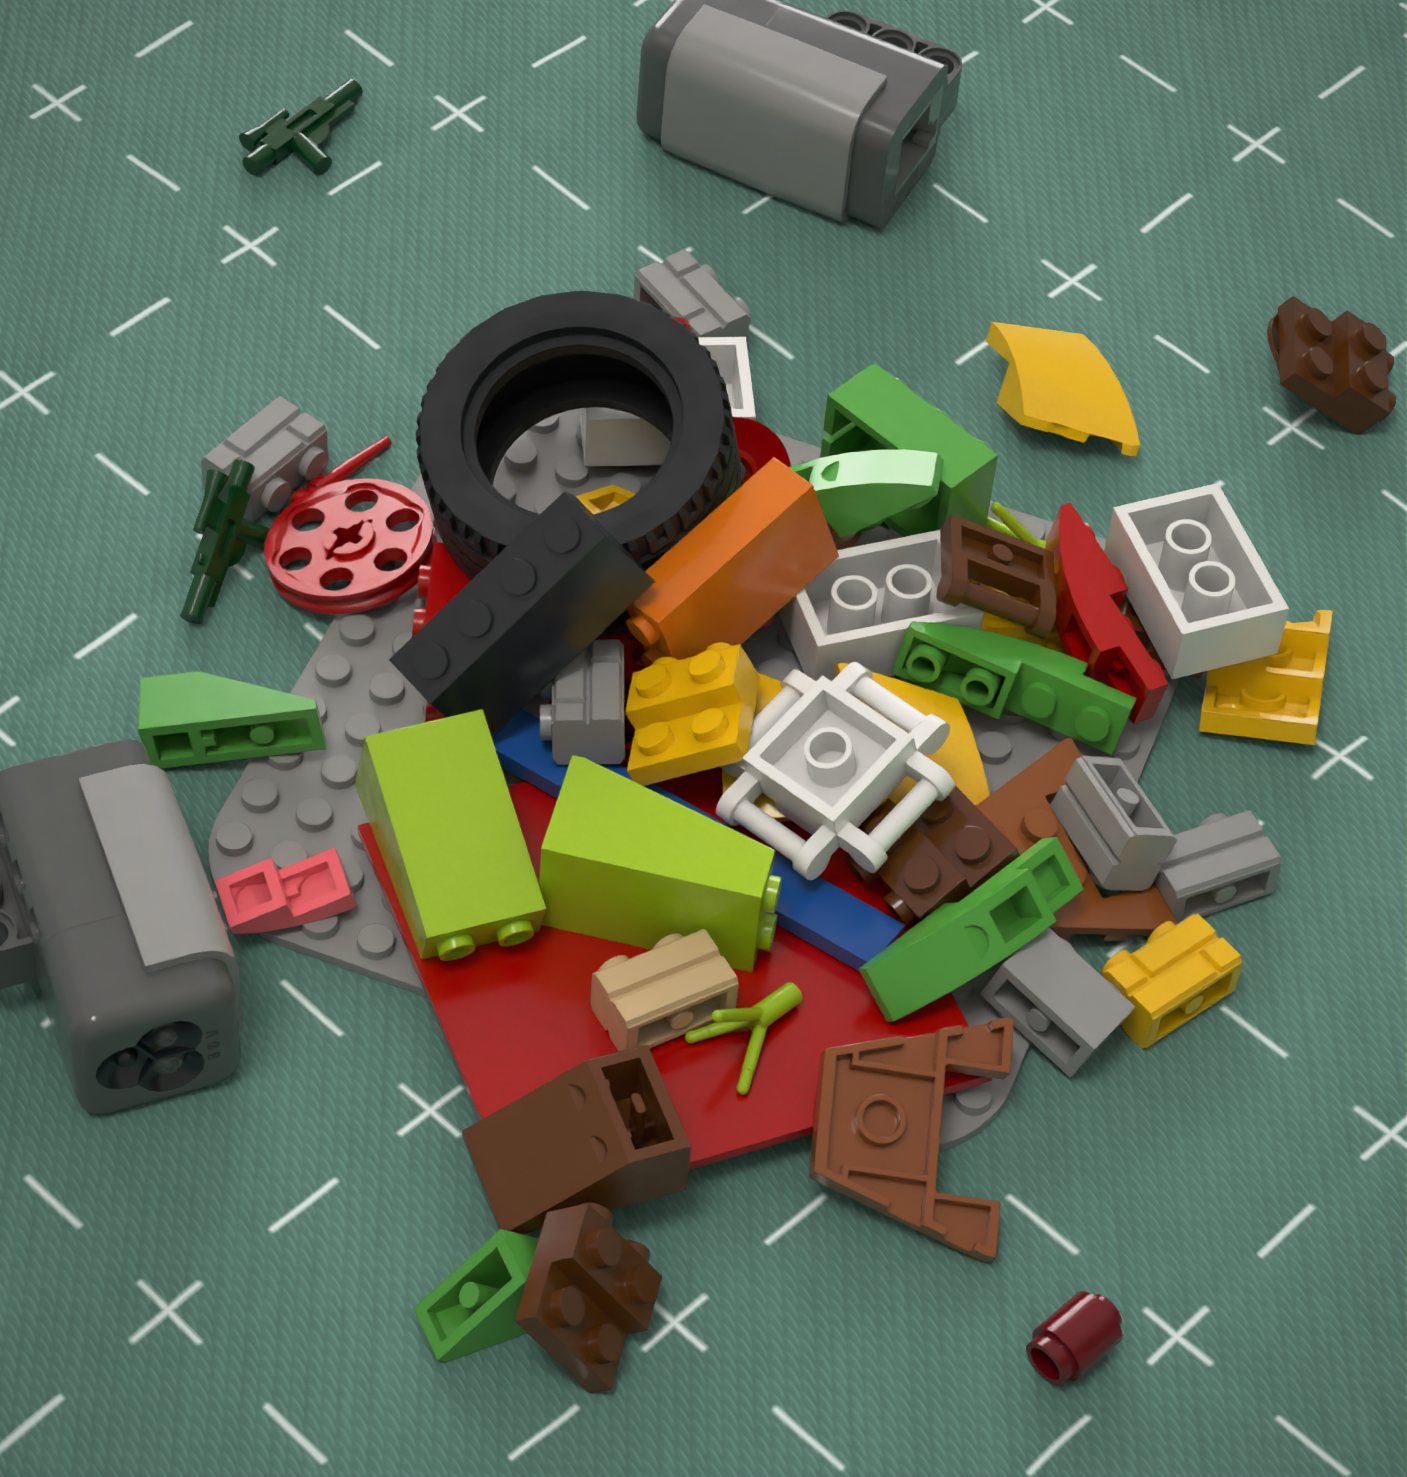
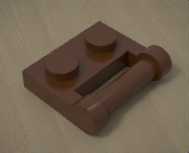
M950 514L940 529L941 579L936 593L937 600L953 607L962 603L1022 625L1027 634L1041 639L1046 638L1051 632L1056 619L1053 552ZM968 579H971V580H974V581H976V582H979V583L985 584V585H987V586L993 587V588H995V589L1004 591V592L1007 593L1008 595H1005V594H1002V593H1000V592H997V591L991 590V589H989V588L983 587V586H981V585L972 583V582L968 581ZM1016 598H1023L1025 600H1028L1029 603L1021 601Z

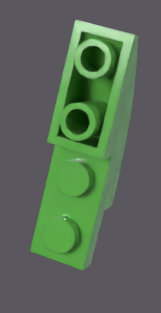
M870 450L818 458L789 468L814 486L827 523L829 522L839 537L843 538L859 530H872L879 526L887 517L907 508L917 509L926 505L938 494L944 460L936 452Z
M912 621L907 629L892 673L929 690L957 698L961 704L998 720L1004 709H1007L1110 755H1113L1137 699L1084 676L1088 663L1061 652L1000 633L944 623Z
M1042 838L960 902L944 903L860 967L859 971L887 1022H894L955 990L1030 942L1057 922L1053 913L1083 891L1084 888L1058 838Z

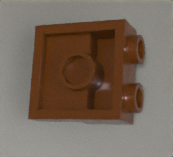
M1294 296L1278 307L1280 385L1357 435L1364 432L1377 421L1384 420L1389 416L1396 404V395L1388 390V375L1393 368L1394 357L1386 351V335L1376 325L1364 322L1348 310L1333 321H1330L1322 311L1309 307Z
M955 785V788L943 801L935 800L887 850L888 859L875 873L863 869L850 854L844 859L864 884L869 886L876 880L888 893L882 898L893 915L902 924L907 926L913 920L918 924L944 903L960 902L1020 855L1017 848ZM888 798L861 823L858 829L869 835L896 804Z
M582 1203L577 1206L546 1213L514 1321L591 1394L612 1389L626 1335L648 1331L662 1276L649 1264L650 1251L646 1246L633 1240H625L612 1227L614 1217L610 1210L596 1203Z

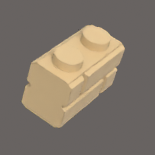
M702 929L685 937L680 933L670 934L662 938L652 950L630 959L625 955H620L606 961L597 972L592 974L590 1004L592 1011L604 1030H608L609 1037L618 1051L648 1044L649 1048H652L689 1031L715 1022L712 1019V1013L715 1010L736 1008L739 983L736 974L724 956H720L718 947L706 929Z

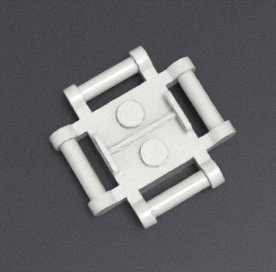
M852 662L846 666L833 681H830L823 675L817 681H814L803 672L796 669L792 670L780 682L782 690L753 719L748 752L742 758L743 761L720 766L731 776L739 778L725 791L716 806L717 816L731 826L742 825L793 862V869L807 880L816 879L825 870L831 855L839 847L848 852L863 869L875 873L888 859L887 850L935 800L943 801L955 788V782L948 772L926 757L927 754H933L942 747L949 735L950 725L935 714L924 715L872 680V672L858 662ZM907 775L918 782L869 835L858 829L861 823ZM764 793L774 800L775 806L780 813L812 836L808 841H805L754 805V801Z

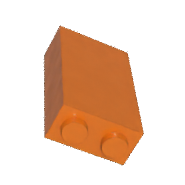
M773 457L646 570L656 582L627 609L630 617L626 620V625L630 632L643 645L645 652L641 655V659L646 667L651 666L656 659L661 657H673L682 660L697 656L713 643L723 642L732 646L742 644L839 557L814 486Z

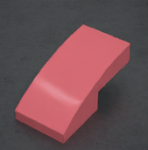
M335 847L280 870L277 869L272 858H269L215 880L228 925L233 934L259 933L295 927L358 907L342 859Z

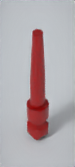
M385 436L346 460L328 474L318 475L306 484V489L301 487L291 494L290 504L315 489L344 481L392 444L390 438Z

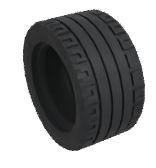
M582 290L547 294L512 305L497 312L465 334L460 339V342L446 354L444 360L439 363L435 376L430 379L426 386L427 393L422 396V411L418 414L416 421L418 429L415 432L418 445L416 449L417 459L439 535L456 565L470 581L540 515L519 507L506 499L493 487V481L502 458L512 444L532 426L553 415L580 408L616 409L644 419L661 431L670 441V448L664 463L653 479L640 492L614 508L593 514L645 571L742 486L740 457L729 396L724 379L720 376L718 365L715 360L711 359L710 351L705 346L699 344V338L694 332L688 331L686 325L680 321L673 320L670 314L664 310H659L654 305L642 303L634 298L620 294ZM626 610L607 629L627 626L626 620L630 617L628 611Z

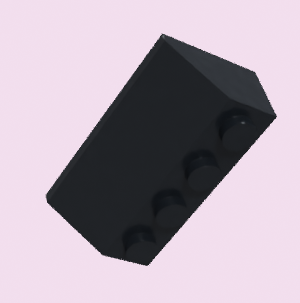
M563 492L399 649L389 661L446 718L483 709L491 737L493 738L656 581L574 494Z

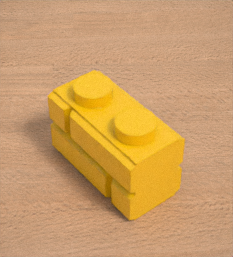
M1197 913L1196 915L1189 916L1177 925L1172 921L1161 924L1149 936L1146 945L1132 954L1126 949L1117 952L1106 962L1101 971V976L1112 982L1121 994L1135 1006V1009L1123 1021L1122 1025L1124 1032L1143 1049L1148 1048L1235 991L1243 961L1241 955L1223 937L1219 939L1216 930Z

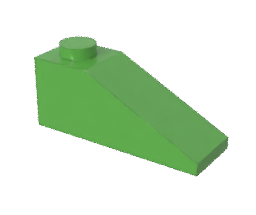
M201 671L140 678L138 731L152 765L160 769L326 749V737L317 702L314 699Z

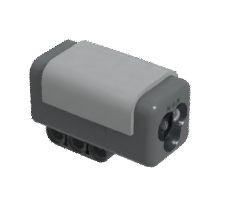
M674 0L648 30L642 43L636 120L642 132L661 140V148L664 152L837 222L845 224L849 217L881 229L888 224L932 163L936 153L941 126L954 111L957 104L963 63L958 53L950 48L849 10H839L830 13L827 17H823L782 0Z
M131 739L115 740L13 766L0 772V989L33 980L37 981L75 1097L82 1108L96 1114L119 1111L219 1083L236 1071L241 1059L240 1035L243 1021L237 960L205 870L169 778L165 771L152 765L145 745Z

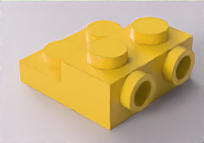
M723 642L713 643L697 656L682 660L673 657H661L656 659L651 666L641 671L633 672L625 714L635 729L627 772L634 782L645 786L743 761L742 758L748 752L760 676L741 644L732 646Z

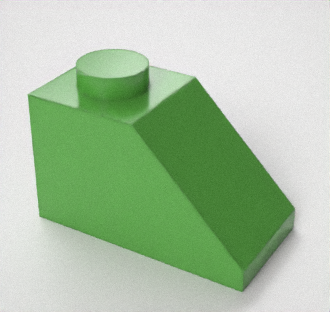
M500 1229L413 1308L438 1361L449 1362L527 1334L514 1320L539 1238Z

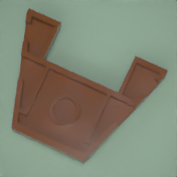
M1072 738L1060 742L976 805L1017 848L1019 855L1042 838H1058L1084 888L1083 891L1053 913L1057 922L1049 928L1060 938L1069 940L1072 934H1099L1103 941H1124L1127 935H1151L1157 927L1167 921H1172L1175 925L1178 924L1155 883L1143 891L1130 890L1107 898H1103L1050 806L1060 786L1067 784L1064 779L1075 759L1082 757Z
M1000 1018L991 1020L988 1024L962 1028L959 1025L939 1029L936 1033L903 1038L901 1035L825 1048L820 1054L809 1178L980 1262L991 1263L997 1256L1001 1202L938 1193L936 1191L945 1071L1004 1080L1010 1074L1014 1019Z

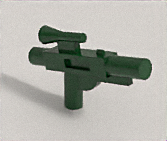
M348 79L326 97H317L291 118H289L288 111L282 109L262 125L241 133L239 140L246 150L252 151L242 160L247 172L251 175H257L270 164H279L293 152L316 174L320 175L327 172L331 167L332 159L320 148L329 140L330 127L355 109V103L353 102L363 94L360 84L354 79Z
M235 459L228 476L217 470H207L204 499L193 531L203 534L190 571L194 577L180 615L182 619L190 623L202 624L207 607H215L228 567L234 566L241 560L247 544L264 549L266 536L270 528L243 519L251 496L247 493L255 470V466L247 461Z

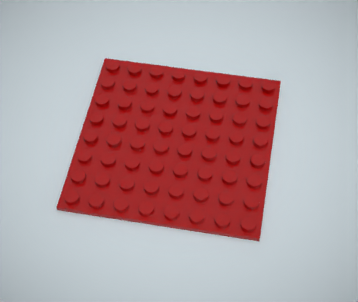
M721 767L654 783L725 823L716 814L717 803L723 795ZM525 781L507 787L539 884L541 847L557 799ZM793 821L780 822L805 841H808L812 836ZM368 822L358 825V835L479 1121L586 1060L619 1052L611 1041L608 1030H604L592 1011L590 1004L592 974L597 972L606 961L613 957L625 955L630 959L650 951V949L541 925L540 930L535 932L532 938L517 945L501 946L496 941L476 946L471 954L456 960L442 961L439 956L421 960L370 824ZM742 825L730 826L736 829L737 831L743 833L744 835L774 849L766 842L761 840L759 837H757L749 830L744 828ZM839 847L831 855L828 865L819 877L900 922L882 899L888 893L876 880L869 886L864 884L844 859L849 853ZM775 850L776 853H778V854L782 855L783 857H785L783 854H781L780 852H778L777 850ZM914 920L905 926L904 934L916 925ZM776 925L770 951L759 949L753 972L732 968L739 983L736 1008L753 1007L786 982L794 983L800 989L803 999L800 1004L767 1027L755 1073L747 1094H739L737 1092V1084L752 1034V1030L748 1026L692 1044L685 1040L686 1034H683L649 1049L690 1142V1170L813 1134L820 1054L825 1048L901 1035L903 1038L936 1033L939 1029L959 1025L962 1028L969 1026L951 992L894 1022H887L859 971ZM945 1071L943 1095L991 1082L993 1078Z

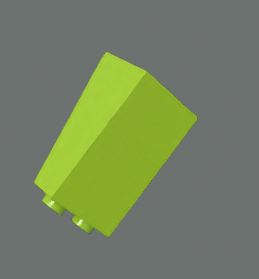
M483 709L365 736L355 786L421 960L439 956L442 961H451L471 954L476 946L496 941L501 946H512L532 938L535 932L540 930L546 906Z
M572 755L541 847L539 887L546 906V912L541 925L650 950L662 938L670 934L680 933L685 937L699 930L706 929L718 947L720 956H724L731 968L753 972L759 949L770 951L778 918V915L774 913L780 896L782 877L772 875L774 849L591 760Z

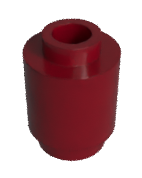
M1086 1291L1077 1292L1034 1329L1032 1334L1033 1340L1026 1346V1353L1032 1366L1045 1380L1054 1385H1062L1066 1380H1078L1122 1341L1123 1335L1120 1326L1122 1319L1118 1309L1103 1295H1093Z

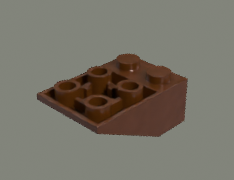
M648 1044L586 1060L462 1131L463 1140L498 1230L503 1229L526 1234L541 1230L546 1213L549 1211L577 1206L582 1203H596L611 1211L687 1190L691 1145Z

